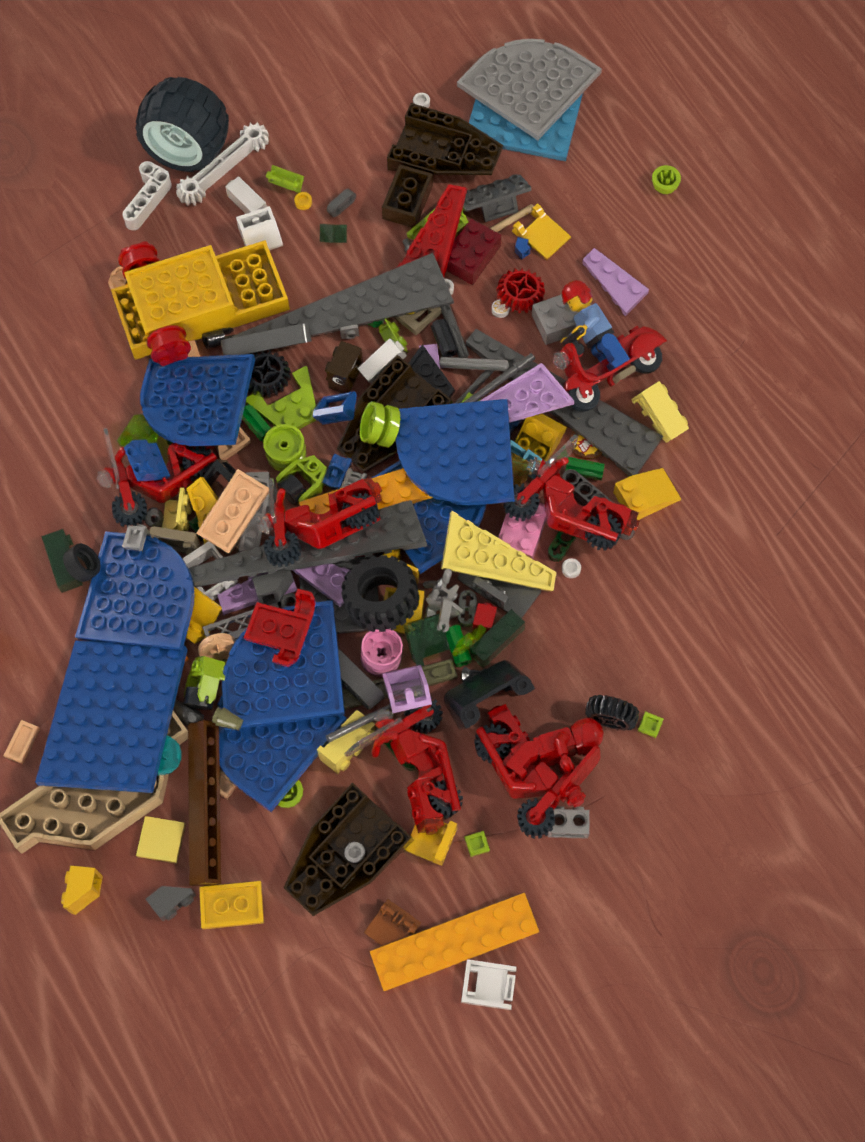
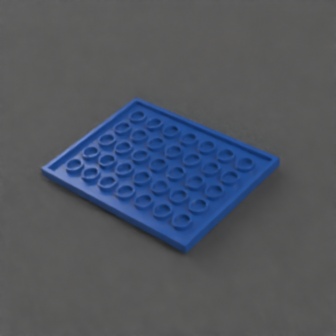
M75 641L39 766L36 784L39 786L153 793L187 655L186 646H183L181 651L108 642Z

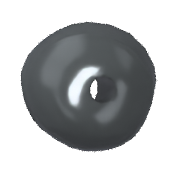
M155 507L148 509L145 523L149 527H160L164 520L162 511Z

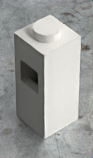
M239 176L225 186L227 196L245 214L267 207L266 202Z
M388 339L358 370L368 382L372 383L397 355L402 359L407 356L403 352L405 348L399 341L394 342Z

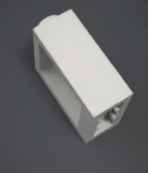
M208 541L184 557L183 560L190 570V568L200 565L212 556L216 560L223 557L216 547ZM238 580L218 583L206 592L202 586L196 588L210 599L215 600L218 598L217 595L236 585Z

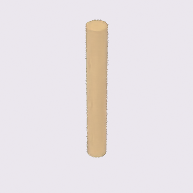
M530 204L490 229L495 232L502 230L531 213L534 206Z

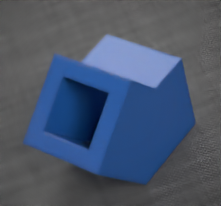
M518 237L515 253L522 260L530 254L531 248L528 245V239Z

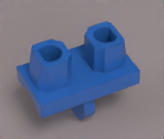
M334 454L322 485L335 490L340 489L352 459Z

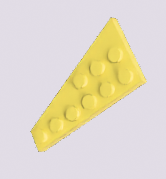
M454 511L450 513L441 569H451L454 572L550 592L554 590L556 578L554 570L531 559L525 553L514 549L508 543L488 531L480 529L471 521L458 516Z

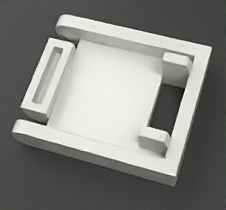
M467 959L461 1003L511 1010L512 1005L503 1003L504 1001L513 1000L516 975L507 973L508 971L516 972L517 967ZM470 972L478 973L475 992L467 991Z

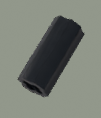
M441 319L432 322L430 327L442 357H453L458 350L446 320Z

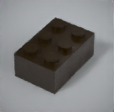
M399 164L382 205V219L411 228L416 226L433 187V174Z

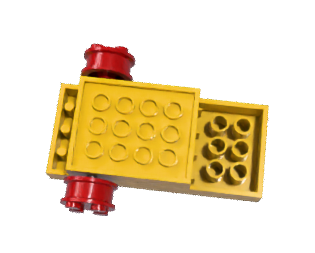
M266 240L215 256L212 245L162 261L157 258L155 246L147 241H143L129 247H124L118 256L119 265L123 267L122 273L128 284L111 289L135 360L151 355L154 362L161 366H166L170 363L186 359L191 351L189 341L201 339L203 333L223 328H235L290 310L288 297Z

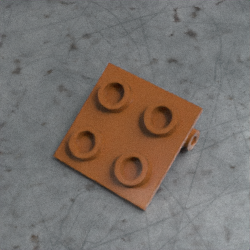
M387 899L364 933L381 946H385L413 935L421 922Z

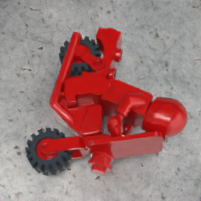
M507 705L495 706L488 712L491 727L488 728L485 725L484 728L480 727L476 730L474 743L477 755L483 761L487 759L488 763H491L511 798L543 797L540 801L534 798L532 802L529 799L527 804L523 803L521 805L522 808L518 810L517 819L520 830L525 832L527 837L531 835V838L535 839V836H538V839H540L543 834L546 837L548 831L551 832L555 825L554 810L560 801L566 802L568 806L578 807L584 803L586 795L584 792H581L582 788L580 785L600 761L599 745L604 737L603 728L595 719L583 718L572 724L570 729L569 727L539 735L533 738V741H530L526 731H521L518 717L511 714ZM576 754L578 756L583 755L584 759L575 768L570 757ZM557 763L559 766L560 773L563 774V776L560 779L558 778V775L550 768L551 766Z

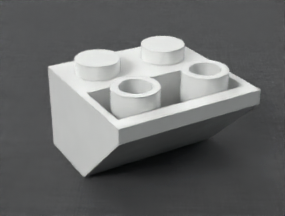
M270 206L236 217L238 229L245 246L266 240L269 251L283 246Z

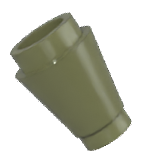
M218 707L212 722L216 723V726L239 731L243 724V719L224 707Z

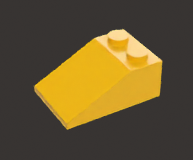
M663 468L625 478L615 483L613 491L620 504L632 509L630 516L635 521L681 500Z

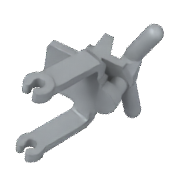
M446 569L441 579L425 581L423 583L424 588H432V592L426 598L429 605L426 608L423 629L420 633L421 639L426 638L427 641L432 639L437 610L440 611L437 630H442L443 632L449 630V619L463 612V609L453 602L458 595L456 592L459 586L456 584L448 589L445 588L452 575L451 569Z

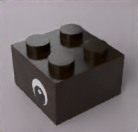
M341 341L339 346L334 348L333 358L331 362L328 361L325 372L327 373L326 380L330 389L340 393L351 392L360 374L358 368L363 364L362 348Z

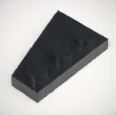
M422 344L408 364L412 367L413 371L436 390H441L451 398L455 393V389Z

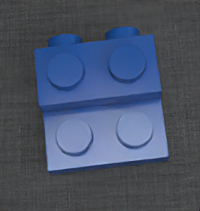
M132 440L124 447L137 481L162 480L163 477L166 479L170 477L157 443H148L147 440Z

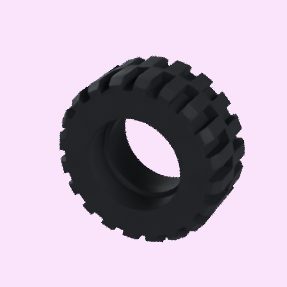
M380 555V557L370 556V559H363L359 561L360 564H355L350 568L351 572L346 573L345 580L342 582L341 594L348 615L362 629L367 627L368 631L375 632V630L386 632V629H396V626L399 624L402 626L406 623L407 618L410 619L414 615L413 610L415 611L418 607L419 592L413 571L404 561H398V558L393 556L388 558L387 555ZM390 585L397 588L396 592L384 601L371 602L364 599L365 595L374 587Z

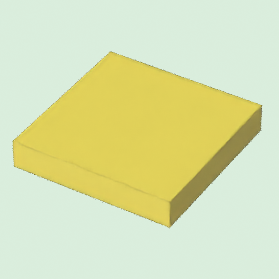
M145 816L136 856L177 864L186 824L184 822Z

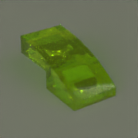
M480 624L471 633L468 632L457 642L452 654L458 656L467 651L483 636L486 628Z

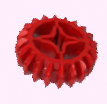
M523 267L520 271L514 268L513 272L508 270L499 279L496 289L501 305L505 304V309L510 307L512 313L515 310L519 314L521 311H524L526 314L529 310L532 311L533 304L544 300L545 288L544 282H541V277H536V272L531 274L530 269L524 271Z

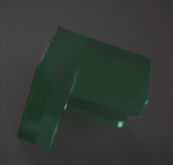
M320 224V242L347 243V225Z

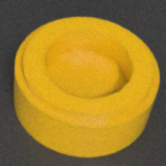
M307 192L296 194L294 198L295 206L300 210L309 209L312 205L311 195Z

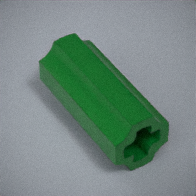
M250 404L246 405L242 420L256 437L263 442L266 433L271 427Z
M568 457L569 462L566 465L565 471L572 469L585 478L602 481L605 464Z
M460 625L449 627V630L444 633L455 666L462 667L472 663Z

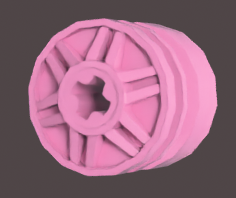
M386 629V632H379V630L367 632L362 640L360 658L364 669L368 673L383 677L382 673L396 671L401 662L403 647L401 637L391 629Z

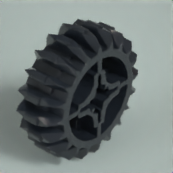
M270 350L267 354L261 351L260 355L255 352V362L248 391L249 393L253 391L254 395L259 391L262 398L264 395L270 398L273 393L277 396L278 390L283 392L284 387H288V381L291 379L289 364L283 356L279 357L277 352L273 355ZM271 365L277 367L280 371L272 368ZM252 377H255L257 380H260L261 383L256 382L255 380H253Z
M594 695L589 698L585 709L587 718L595 719L602 726L616 730H632L639 719V710L636 706L614 696Z

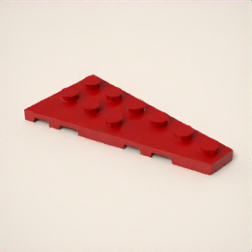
M451 184L447 186L437 202L438 205L432 214L430 213L425 226L421 228L407 250L405 258L397 267L433 253L443 277L445 276L468 190L466 187Z

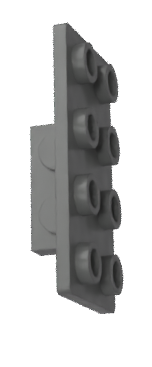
M511 175L507 179L495 180L491 184L479 185L475 189L467 190L463 208L465 211L481 207L483 219L485 222L518 212L516 196L532 191V188L521 175Z
M460 573L458 576L460 582L519 621L541 593L540 589Z

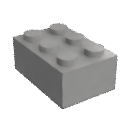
M561 295L533 304L532 317L545 345L568 337L572 330L576 328L574 316L578 312L571 311L568 304L564 305Z

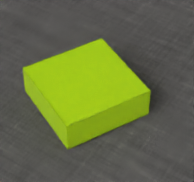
M645 711L638 731L656 738L664 719Z
M484 831L464 837L470 857L490 852Z

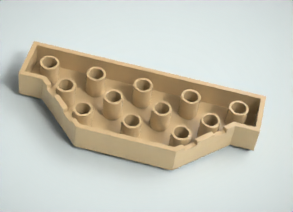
M173 711L167 735L176 740L180 745L188 739V731ZM169 774L157 775L153 793L39 786L0 813V825L15 848L22 854L39 842L96 850L163 803Z

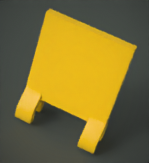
M536 204L531 212V215L536 220L526 229L518 221L513 225L514 229L512 232L518 237L528 239V244L543 258L548 260L571 239V236L554 222L539 204Z

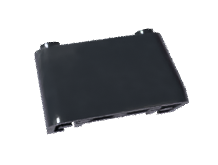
M503 660L447 691L443 701L458 729L462 730L478 722L480 712L476 704L502 689L504 692L514 691L518 696L525 695L533 691L535 687L531 680L508 660Z

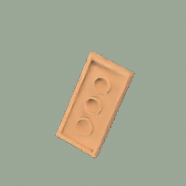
M237 469L196 534L230 554L271 489Z

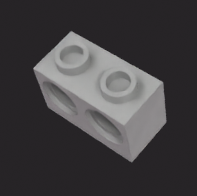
M557 806L555 808V818H561L564 823L560 826L554 825L551 832L548 831L547 837H589V810H585L584 807L564 809L562 806ZM575 818H581L584 824L582 826H576L573 820Z

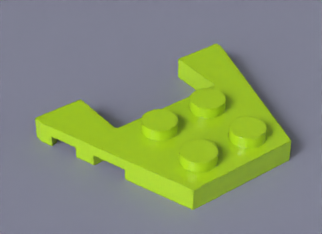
M304 366L292 373L300 389L270 405L266 404L258 391L256 395L252 394L246 398V405L250 404L273 426L289 424L301 429L316 421L312 417L316 403L308 367Z

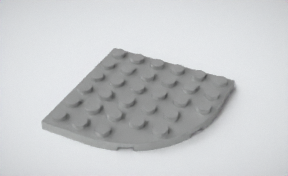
M521 39L504 43V46L497 49L493 48L484 54L457 81V87L536 140H539L601 74L602 69L562 44L556 42L554 44L547 43L543 39Z

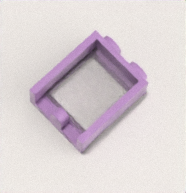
M421 665L382 673L385 690L393 713L432 705L429 686Z

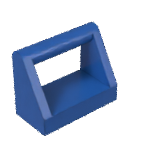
M356 392L323 397L313 410L312 417L322 425L353 420L357 398ZM344 401L341 406L329 407V403Z

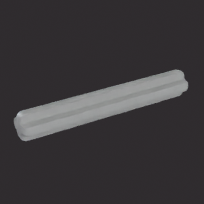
M441 357L439 361L441 368L507 371L509 368L507 360Z

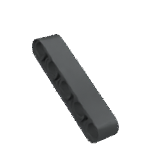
M308 323L220 340L223 355L252 354L312 341Z
M569 469L563 473L562 479H573L575 481L571 483L574 485V499L582 506H586L594 496L611 501L577 471ZM587 491L589 494L583 495L580 492ZM632 519L630 524L632 530H624L620 534V538L623 540L633 538L636 530V521Z
M339 650L342 685L366 709L371 710L385 698L384 694Z

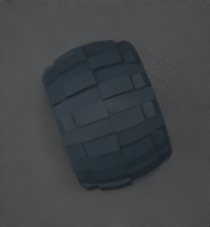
M169 77L159 82L156 86L154 85L142 100L136 118V136L143 149L162 165L178 171L194 172V170L205 168L220 153L228 133L229 115L226 113V107L218 96L203 84L184 77Z

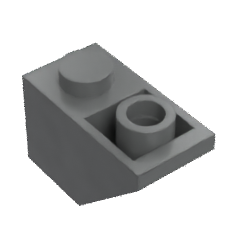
M287 569L277 570L273 574H262L252 578L259 603L266 605L280 602L294 582L291 570L287 571Z
M161 886L147 897L146 901L164 922L166 919L169 921L175 917L177 910L182 906L187 907L194 901L193 897L196 895L191 888Z

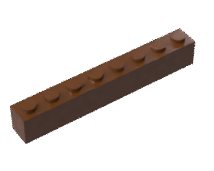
M202 720L188 724L189 886L204 887L221 884L219 726H216V723L212 721Z

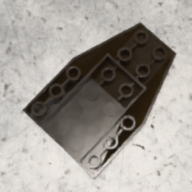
M410 103L405 115V126L397 145H392L387 156V169L397 171L400 164L434 175H492L503 145L461 117Z
M397 355L360 396L355 407L354 418L349 420L337 450L346 458L352 459V463L364 473L398 453L396 439L392 446L388 448L379 446L377 443L369 444L361 441L360 423L363 412L371 401L381 403L383 407L389 405L398 409L454 403L441 390H436L413 371L412 367Z
M351 783L311 827L284 889L312 916H315L371 884L414 839L370 800L354 783ZM351 842H358L365 848V858L359 863H351L345 857V848Z

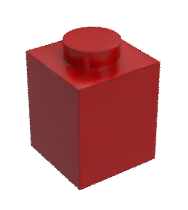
M478 603L472 631L491 635L497 607H494L491 603Z

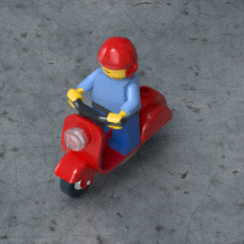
M574 280L564 286L561 295L564 305L568 304L571 311L578 312L574 316L576 328L572 330L568 337L561 339L560 343L562 342L564 347L560 352L554 353L553 363L557 368L565 370L568 379L562 387L574 400V405L571 406L578 411L586 412L592 410L598 404L600 390L597 384L606 378L608 385L612 387L635 371L649 374L657 370L662 362V352L659 346L667 342V340L658 331L645 326L639 328L638 325L629 330L630 334L626 337L622 334L616 338L613 335L612 326L598 304L590 305L593 296L591 289L586 283ZM580 338H583L588 349L591 348L592 355L599 360L598 364L585 371L579 361L584 352V346L577 341ZM631 364V366H630L629 368L625 369L624 371H622V372H620V373H616V372L620 371L621 369H623V368H625L626 366H628V365Z

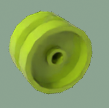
M372 401L368 403L360 423L361 441L369 444L377 443V445L387 448L392 446L400 427L399 409L389 405L383 407V404Z
M279 424L272 427L266 433L263 440L264 451L269 465L275 470L282 472L293 461L306 458L304 437L295 426Z

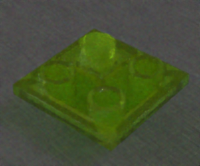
M143 414L132 417L117 440L121 447H125L132 440H147L148 443H157L158 434L149 426Z

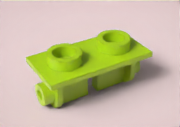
M272 165L271 172L268 171L266 174L268 182L298 193L301 192L304 180L303 175Z
M384 319L387 324L379 326V333L385 342L388 339L394 342L399 341L405 348L404 351L408 353L409 351L406 348L408 344L402 336H399L398 326L394 322L391 323Z

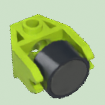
M314 455L295 460L276 477L278 489L283 488L286 491L285 498L291 504L297 505L301 501L316 497L319 493H322L324 486L322 482L327 472V467ZM298 472L311 487L306 490L302 483L293 476Z
M206 656L195 658L187 678L183 700L184 705L202 710H212L219 681H225V675L223 674L224 661Z

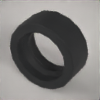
M76 544L64 553V566L68 573L76 580L86 582L100 572V560L94 550L88 545ZM77 556L82 559L87 569L81 565Z

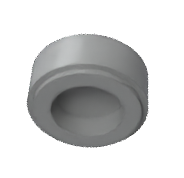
M358 842L349 843L344 852L346 859L351 863L361 862L366 855L365 848Z

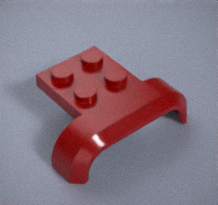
M297 589L294 612L256 602L244 639L245 641L279 649L278 655L275 654L272 662L274 664L290 667L297 662L316 605L312 592Z

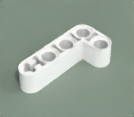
M150 161L140 164L139 171L145 185L123 211L125 225L129 230L139 229L172 187L168 171Z

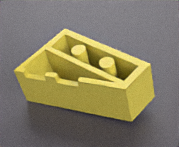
M660 381L631 399L634 404L638 402L642 407L643 411L641 413L644 417L648 415L651 418L653 428L663 436L662 439L665 443L689 429L686 418L681 416L676 402L671 400L667 388Z
M356 710L341 725V728L364 717V715ZM370 722L328 743L325 747L320 746L317 749L319 759L337 774L341 770L344 772L349 767L351 758L361 753L363 750L362 745L367 740H372L375 736V723Z

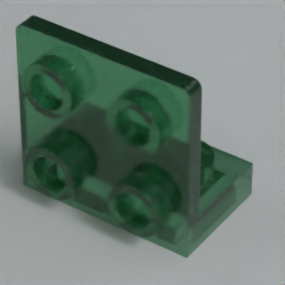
M439 614L403 625L411 658L415 666H424L423 658L449 650L446 633L442 630H437Z

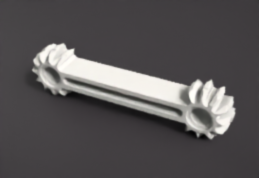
M251 122L249 126L244 125L243 130H240V138L218 155L209 165L205 166L192 178L187 176L186 180L180 179V183L176 186V194L181 203L186 202L187 206L191 203L195 206L196 202L202 203V198L206 196L205 191L253 150L259 152L260 148L265 150V145L269 142V133L264 125L259 126L258 122L255 125Z

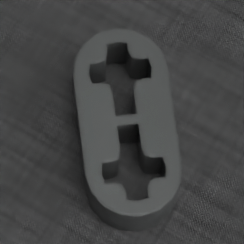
M349 188L345 189L329 203L326 211L332 217H337L355 201L356 194Z
M471 590L463 591L459 597V607L463 609V612L458 615V623L462 627L472 626L476 613L477 598L476 594ZM466 596H470L471 599L469 606H466V600H464ZM465 611H469L470 618L467 622L464 621V618H461L465 616Z

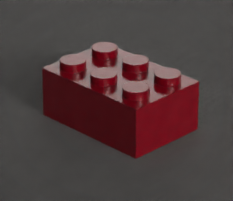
M470 219L453 243L446 271L474 285L501 247V234Z

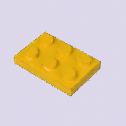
M261 881L199 887L202 929L264 923Z

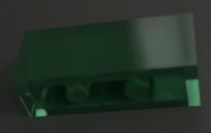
M64 529L41 536L61 593L83 586V582L73 578L64 566V553L71 548V545H74L71 535H67Z
M511 609L470 647V656L484 669L525 630V621Z

